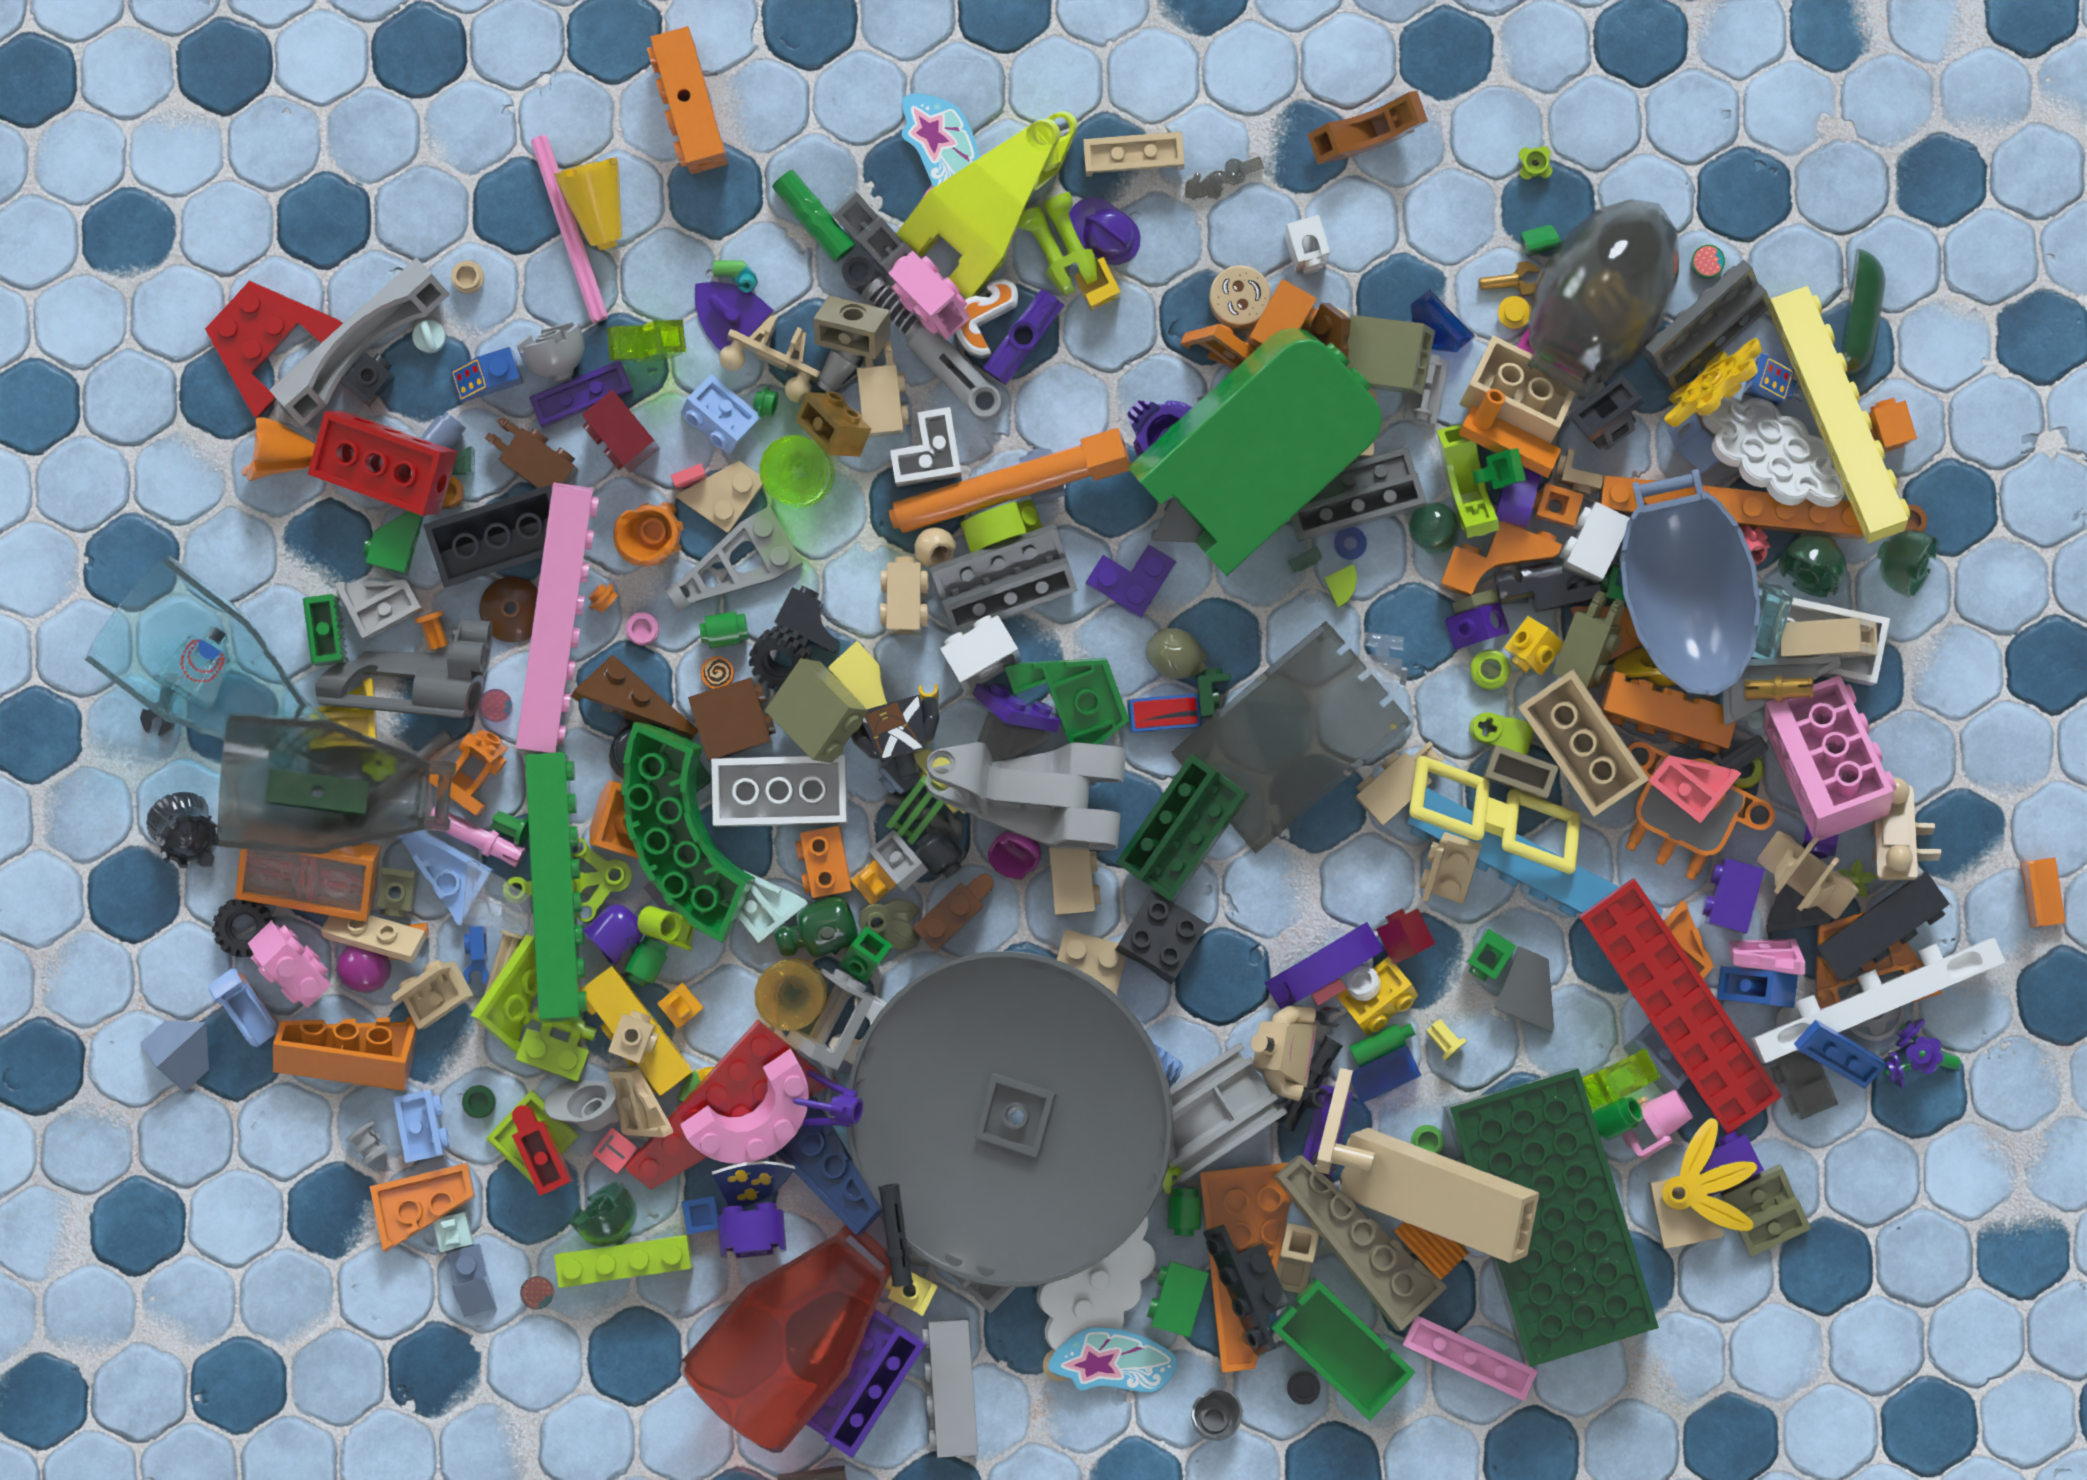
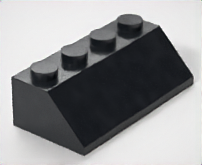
M551 484L424 524L423 526L444 588L543 557L552 495Z

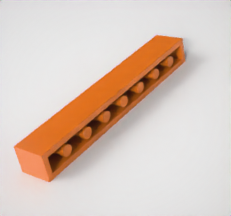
M1605 475L1602 487L1599 490L1598 503L1620 514L1631 516L1637 508L1632 483L1639 482L1641 485L1655 481ZM1702 486L1703 492L1709 493L1723 504L1739 524V527L1749 525L1752 529L1760 527L1762 530L1858 540L1864 538L1848 500H1841L1840 503L1832 507H1822L1805 499L1800 504L1791 506L1776 501L1769 492ZM1694 487L1644 497L1643 502L1645 506L1696 495Z

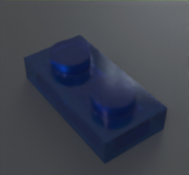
M1407 1045L1353 1070L1351 1084L1362 1104L1422 1075Z

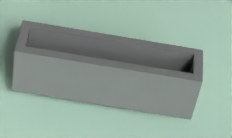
M969 1318L929 1321V1329H923V1341L927 1343L924 1349H930L931 1362L925 1363L926 1383L932 1382L933 1396H927L928 1416H935V1429L929 1430L930 1450H937V1458L978 1455Z

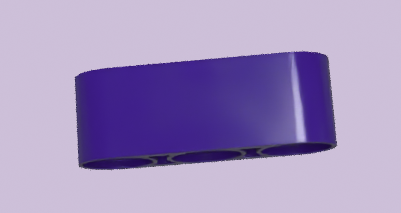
M1523 467L1526 481L1501 488L1496 516L1499 521L1527 528L1541 475Z

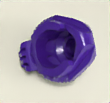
M1137 400L1127 413L1131 427L1136 435L1133 442L1136 455L1139 457L1173 424L1190 411L1192 406L1173 400H1168L1164 404Z

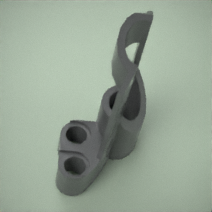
M460 619L457 630H453L452 633L453 644L451 653L364 651L353 663H338L326 670L315 684L316 699L319 705L461 719L463 716L470 717L478 709L483 696V679L488 670L492 645V621ZM359 674L414 679L412 700L347 694L350 683Z

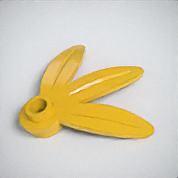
M1712 1118L1708 1119L1698 1129L1688 1145L1682 1161L1680 1176L1671 1177L1665 1182L1662 1189V1197L1665 1203L1673 1209L1681 1210L1691 1206L1700 1215L1717 1225L1732 1230L1750 1231L1754 1224L1748 1216L1729 1203L1707 1196V1194L1729 1189L1743 1182L1757 1170V1165L1754 1162H1735L1716 1167L1700 1175L1701 1170L1712 1153L1718 1131V1122ZM1675 1187H1682L1685 1190V1197L1676 1199L1672 1194Z

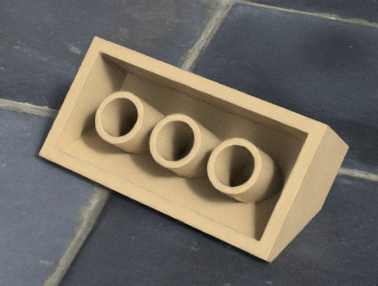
M1574 669L1518 707L1593 817L1649 780Z

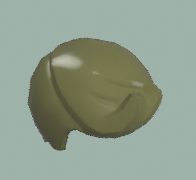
M1164 628L1154 633L1146 647V658L1162 676L1169 679L1191 678L1206 670L1207 654L1189 632L1178 628Z

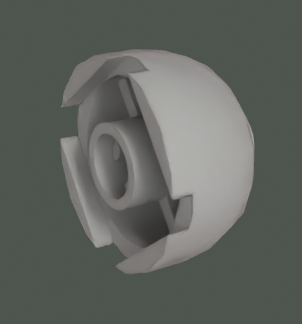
M573 322L541 330V335L537 336L534 341L530 335L519 341L516 345L523 363L533 374L540 377L552 376L554 381H560L572 376L571 369L579 365L585 352V342L580 325L578 323L574 325Z

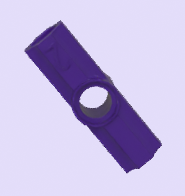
M1041 289L1019 320L1011 326L1009 333L987 361L983 370L1006 386L1030 352L1037 347L1038 341L1065 305L1052 294ZM1026 329L1032 333L1033 339L1029 344L1020 345L1014 339L1015 334L1019 330Z

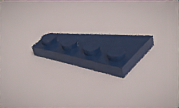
M811 1096V1097L808 1099V1100L818 1101V1099H817L816 1097H813V1096ZM807 1107L805 1118H828L824 1110ZM801 1125L795 1136L776 1152L786 1164L795 1166L794 1173L855 1235L861 1236L882 1213V1209L867 1183L854 1166L850 1154L833 1125Z

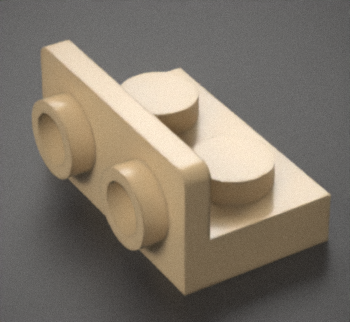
M1447 832L1443 833L1439 844L1433 842L1427 861L1432 862L1431 870L1425 868L1419 885L1420 888L1425 889L1422 901L1428 903L1431 894H1435L1464 904L1482 844Z

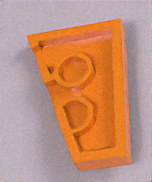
M467 1163L370 1186L383 1252L389 1251L476 1197L470 1168Z

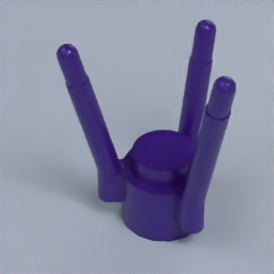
M812 1070L806 1072L809 1077L841 1095L839 1097L834 1096L830 1104L794 1098L793 1103L796 1105L829 1111L830 1115L834 1116V1118H804L802 1126L841 1125L851 1128L852 1124H857L860 1121L864 1104L861 1098H857V1091L846 1089Z

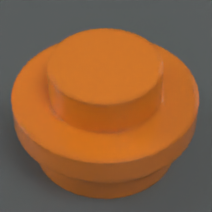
M600 583L588 596V599L591 600L588 608L592 611L596 609L600 614L603 613L618 595L613 590L614 585L608 583L604 586Z

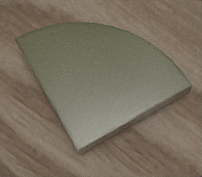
M1492 589L1452 603L1455 614H1461L1481 606L1496 603L1499 597L1497 590Z

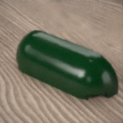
M1862 249L1856 250L1841 353L1847 364L1845 374L1848 379L1862 373L1870 365L1875 355L1886 283L1885 272L1879 260L1871 253Z

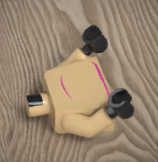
M1287 1006L1273 1015L1272 1021H1261L1258 1033L1251 1039V1047L1255 1051L1253 1067L1263 1074V1079L1273 1094L1275 1093L1295 1101L1303 1099L1304 1104L1310 1109L1325 1107V1105L1316 1102L1315 1095H1328L1327 1090L1324 1088L1304 1090L1303 1088L1307 1087L1309 1067L1312 1059L1317 1025L1314 1022L1318 1021L1321 1025L1327 1027H1338L1339 1023L1329 1022L1328 1019L1332 1011L1341 1012L1338 1008L1325 1006L1319 1011H1315L1314 1007Z

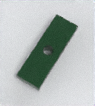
M270 769L265 803L366 816L370 781ZM317 789L324 791L323 796L319 798L313 797L312 793Z

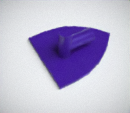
M722 282L695 284V305L699 321L707 337L720 351L732 344L727 340L730 329L750 337L774 311L752 292H742L737 285Z

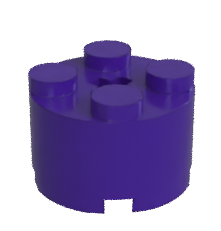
M776 1203L756 1204V1210L744 1211L742 1206L722 1208L723 1215L717 1216L721 1258H728L727 1252H734L736 1258L773 1255V1248L780 1247L781 1253L787 1251L784 1211L777 1209Z

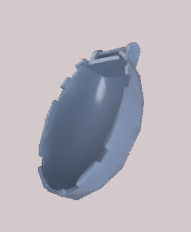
M1698 469L1691 470V474L1646 484L1632 483L1637 508L1627 522L1620 563L1623 596L1637 637L1659 671L1687 693L1716 696L1740 680L1755 652L1761 609L1756 565L1739 524L1717 498L1707 492H1703ZM1690 487L1695 489L1696 495L1644 506V497Z

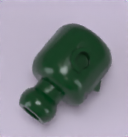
M836 895L802 907L796 915V925L791 927L783 925L774 931L778 949L781 955L786 957L794 955L798 949L806 947L808 953L814 958L829 953L837 955L841 949L850 946L858 936L856 922L849 904L845 898Z

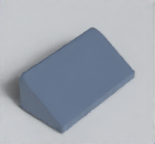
M1651 1022L1623 1047L1624 1051L1663 1094L1678 1090L1689 1079Z

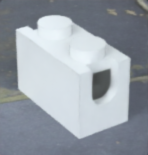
M1315 215L1288 223L1284 236L1295 272L1303 270L1304 274H1310L1322 270V265L1328 261L1330 250L1320 216Z

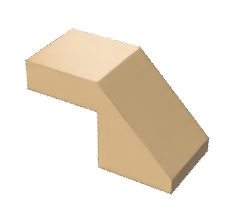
M1287 1223L1276 1274L1283 1290L1300 1293L1307 1286L1319 1234L1314 1228Z

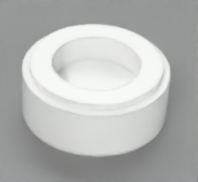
M1358 966L1347 975L1346 987L1353 998L1367 1001L1378 994L1381 981L1373 968Z

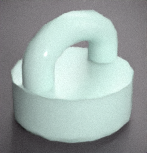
M422 320L416 325L412 334L416 347L428 354L440 351L447 339L442 325L434 320Z

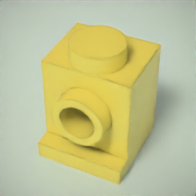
M911 1271L916 1294L909 1297L904 1294V1286L892 1287V1278L890 1276L885 1289L890 1291L887 1298L923 1316L939 1284Z

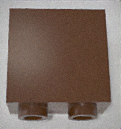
M752 677L688 697L709 762H711V759L726 758L773 743L771 735L776 734V729L772 718L769 715H764L761 703L767 702L761 683L755 684Z

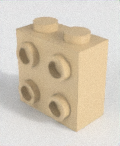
M895 557V562H887V570H881L882 593H887V604H880L881 626H886L888 634L922 635V627H928L927 604H922V594H929L928 571H923L921 563H916L915 557Z

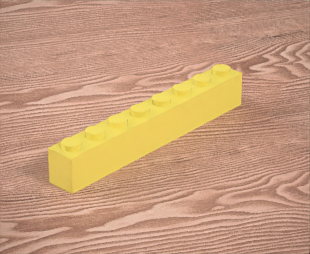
M1808 286L1771 298L1768 312L1790 364L1795 370L1796 378L1867 544L1905 531L1908 518H1910L1909 507L1904 499L1900 500L1895 490L1898 488L1896 477L1891 469H1886L1882 460L1885 459L1882 444L1879 440L1874 441L1870 432L1872 430L1871 419L1867 411L1862 412L1857 402L1860 400L1857 386L1854 382L1849 383L1845 374L1847 371L1845 358L1841 352L1836 353L1833 346L1835 342L1834 333L1829 324L1824 325L1820 315L1823 311L1818 296H1812Z

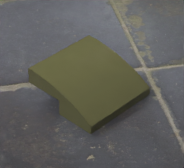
M1780 1164L1720 1192L1724 1202L1739 1209L1754 1224L1750 1231L1737 1230L1750 1257L1811 1229L1802 1206L1795 1197L1786 1173Z

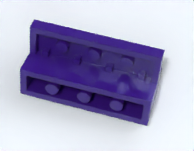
M871 1307L799 1420L824 1436L825 1441L853 1458L927 1343L902 1324L900 1325L876 1308Z

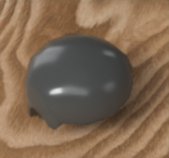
M1213 1387L1195 1400L1191 1411V1421L1195 1431L1204 1439L1222 1441L1232 1436L1240 1427L1243 1409L1239 1398L1229 1389Z

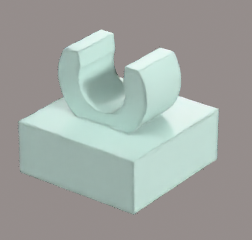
M466 1212L442 1217L433 1223L440 1252L474 1244Z

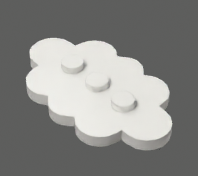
M1725 396L1722 398L1721 405L1716 411L1702 416L1704 425L1716 435L1712 441L1714 455L1722 463L1738 467L1742 478L1747 483L1757 487H1766L1769 494L1776 501L1785 505H1798L1805 499L1822 507H1832L1840 503L1845 490L1836 470L1832 468L1833 462L1822 438L1809 435L1806 426L1799 419L1791 416H1781L1778 408L1763 398H1749L1740 404L1736 400L1726 398Z
M1147 1215L1134 1233L1102 1261L1069 1278L1039 1285L1037 1302L1040 1308L1050 1316L1045 1327V1339L1048 1345L1055 1351L1072 1336L1088 1328L1122 1329L1124 1323L1123 1311L1131 1309L1139 1302L1142 1294L1140 1281L1150 1275L1156 1263V1256L1152 1246L1143 1240L1148 1228Z

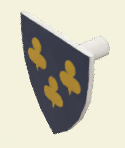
M766 1157L755 1162L732 1163V1166L712 1171V1175L728 1206L745 1207L777 1191L792 1175L795 1166L780 1162H770L769 1158Z

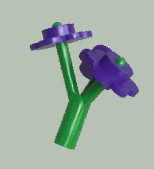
M1923 1018L1917 1019L1914 1022L1911 1020L1901 1025L1897 1032L1900 1038L1895 1044L1897 1047H1904L1911 1039L1916 1043L1911 1044L1906 1050L1907 1057L1912 1061L1900 1065L1898 1055L1890 1052L1888 1053L1889 1061L1885 1062V1074L1900 1089L1905 1088L1904 1071L1913 1069L1916 1071L1921 1070L1925 1074H1932L1936 1071L1937 1065L1955 1070L1960 1066V1058L1958 1056L1940 1052L1942 1047L1940 1040L1937 1038L1927 1039L1917 1035L1925 1023Z

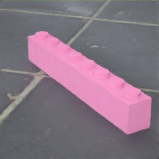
M553 483L516 748L556 753L557 745L564 744L566 726L560 725L561 712L568 713L571 693H564L566 680L573 681L575 661L569 660L571 647L577 648L580 628H574L575 615H582L585 596L578 595L580 582L587 583L589 563L583 562L584 550H591L594 530H588L589 516L596 517L599 497H592L593 488Z

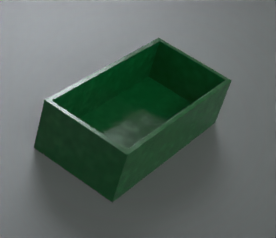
M1579 1068L1565 1069L1444 1106L1461 1163L1539 1192L1527 1256L1509 1263L1489 1255L1522 1362L1528 1367H1533L1659 1328Z

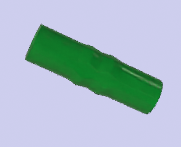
M793 169L775 181L772 185L774 191L834 263L843 259L854 249L855 244Z

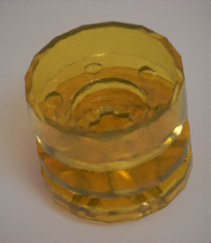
M798 957L784 958L768 967L758 978L754 990L755 1006L761 1018L772 1027L784 1031L799 1030L811 1024L823 1011L828 998L827 981L824 975L820 973L821 970L812 962ZM789 984H792L794 989L800 988L801 994L796 997L797 1001H793L792 997H786L784 994L789 989Z

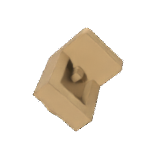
M1568 448L1565 455H1559L1555 474L1561 475L1559 484L1573 486L1572 491L1584 495H1592V491L1598 492L1601 489L1604 475L1572 468L1575 449Z

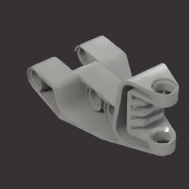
M982 742L942 748L933 751L928 756L926 789L933 798L1051 848L1115 850L1118 848L1121 815L1113 811L1088 809L1090 785H1095V782L1124 783L1126 750L1116 746L1070 743L1046 753L992 762V755L986 744ZM940 757L947 758L951 763L932 768L933 761ZM933 779L949 787L944 791H938L932 787L931 780Z

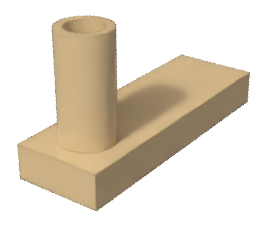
M1339 1069L1317 1157V1172L1329 1174L1332 1163L1371 1172L1375 1152L1337 1144L1352 1082L1353 1071Z

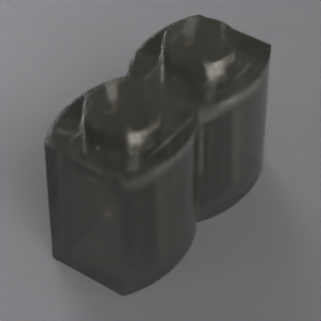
M1799 1050L1773 1060L1774 1066H1771L1770 1070L1776 1084H1783L1788 1096L1784 1097L1783 1100L1791 1116L1796 1114L1798 1120H1803L1838 1105L1834 1091L1821 1063Z

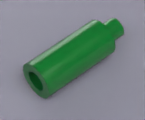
M1396 1023L1350 1045L1349 1049L1358 1068L1406 1046L1405 1040L1415 1036L1416 1033L1411 1023L1401 1028Z

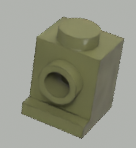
M382 867L377 907L385 908L384 915L404 917V911L413 912L419 873ZM394 886H398L401 889V896L397 899H393L390 895V890Z

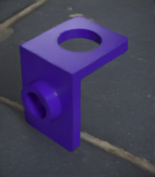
M1499 602L1481 606L1445 620L1455 650L1487 639L1506 635L1510 632L1502 605ZM1491 612H1493L1498 619V629H1496L1491 623Z

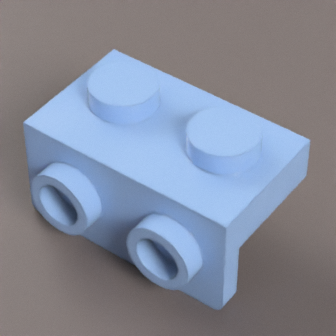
M430 1089L393 1097L405 1163L446 1155L445 1148L450 1147L447 1128H441L438 1115L444 1114L441 1096L434 1095V1090Z

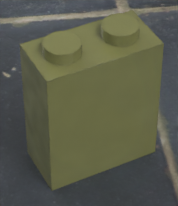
M1350 315V336L1347 342L1349 347L1348 360L1350 363L1346 366L1348 370L1353 367L1357 372H1360L1371 384V389L1423 395L1435 330L1422 323Z
M800 658L765 709V712L812 760L833 763L842 754L844 746L851 735L860 728L868 710L821 662Z

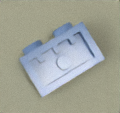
M712 374L686 399L680 412L690 426L698 428L710 439L716 448L724 450L729 455L735 450L738 442L761 418L754 409Z

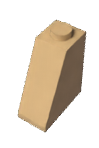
M1862 618L1780 623V631L1776 633V646L1778 651H1781V657L1786 658L1878 655L1876 622Z

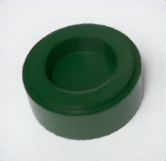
M484 1085L470 1087L462 1098L464 1111L473 1118L489 1116L494 1111L497 1102L494 1092Z

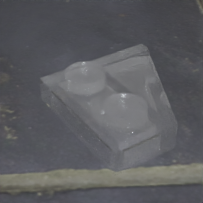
M467 860L461 924L528 931L530 927L532 897L524 891L515 888L502 877L490 872L475 860Z

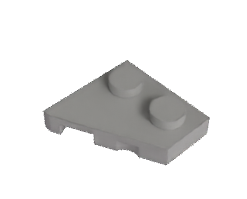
M406 579L390 580L388 582L375 580L352 584L338 582L335 584L364 641L423 611L411 585Z

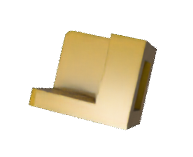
M1104 257L1097 260V281L1087 285L1080 273L1075 274V280L1091 311L1121 296V291Z

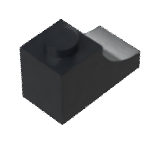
M803 585L800 590L792 587L774 623L781 628L784 626L789 627V632L791 633L797 630L800 632L798 634L799 637L803 638L805 636L812 644L835 655L840 641L834 638L823 626L820 615L823 603L817 600L820 594Z

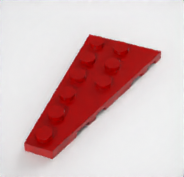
M757 1019L667 1118L673 1129V1134L666 1137H650L628 1161L625 1169L652 1190L707 1158L686 1139L680 1124L706 1106H709L717 1114L726 1117H742L753 1112L763 1102L768 1091V1078L763 1067L790 1048L806 1077L809 1092L808 1098L826 1089L827 1086L809 1077L806 1072L812 1070L826 1078L828 1077Z

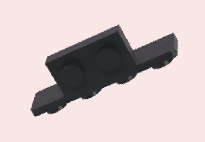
M1224 1224L1205 1230L1203 1235L1206 1239V1247L1215 1260L1220 1280L1227 1288L1232 1300L1233 1311L1241 1321L1248 1345L1253 1349L1255 1355L1275 1349L1276 1344L1264 1317L1290 1304L1264 1243L1255 1245L1237 1254Z

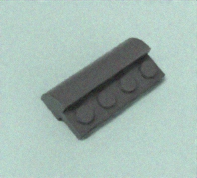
M1742 260L1737 266L1729 268L1724 273L1722 279L1712 288L1704 290L1692 306L1687 310L1679 312L1667 328L1651 337L1645 346L1646 351L1642 353L1645 360L1656 375L1675 392L1769 309L1770 298L1767 290L1758 283L1753 268L1745 260Z
M1408 447L1356 461L1347 466L1290 519L1297 541L1302 542L1426 507L1427 501Z
M1055 524L929 567L953 634L973 628V624L985 616L990 615L993 618L998 615L999 618L1078 591Z

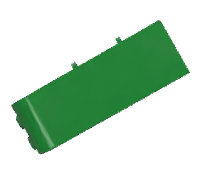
M1289 328L1280 330L1270 336L1128 467L1160 505L1172 496L1204 532L1194 541L1226 576L1234 571L1374 442L1380 432L1382 424L1381 410L1373 396L1368 392L1372 387L1371 384L1353 367L1348 370L1346 366L1350 361L1331 342L1326 346L1306 330Z

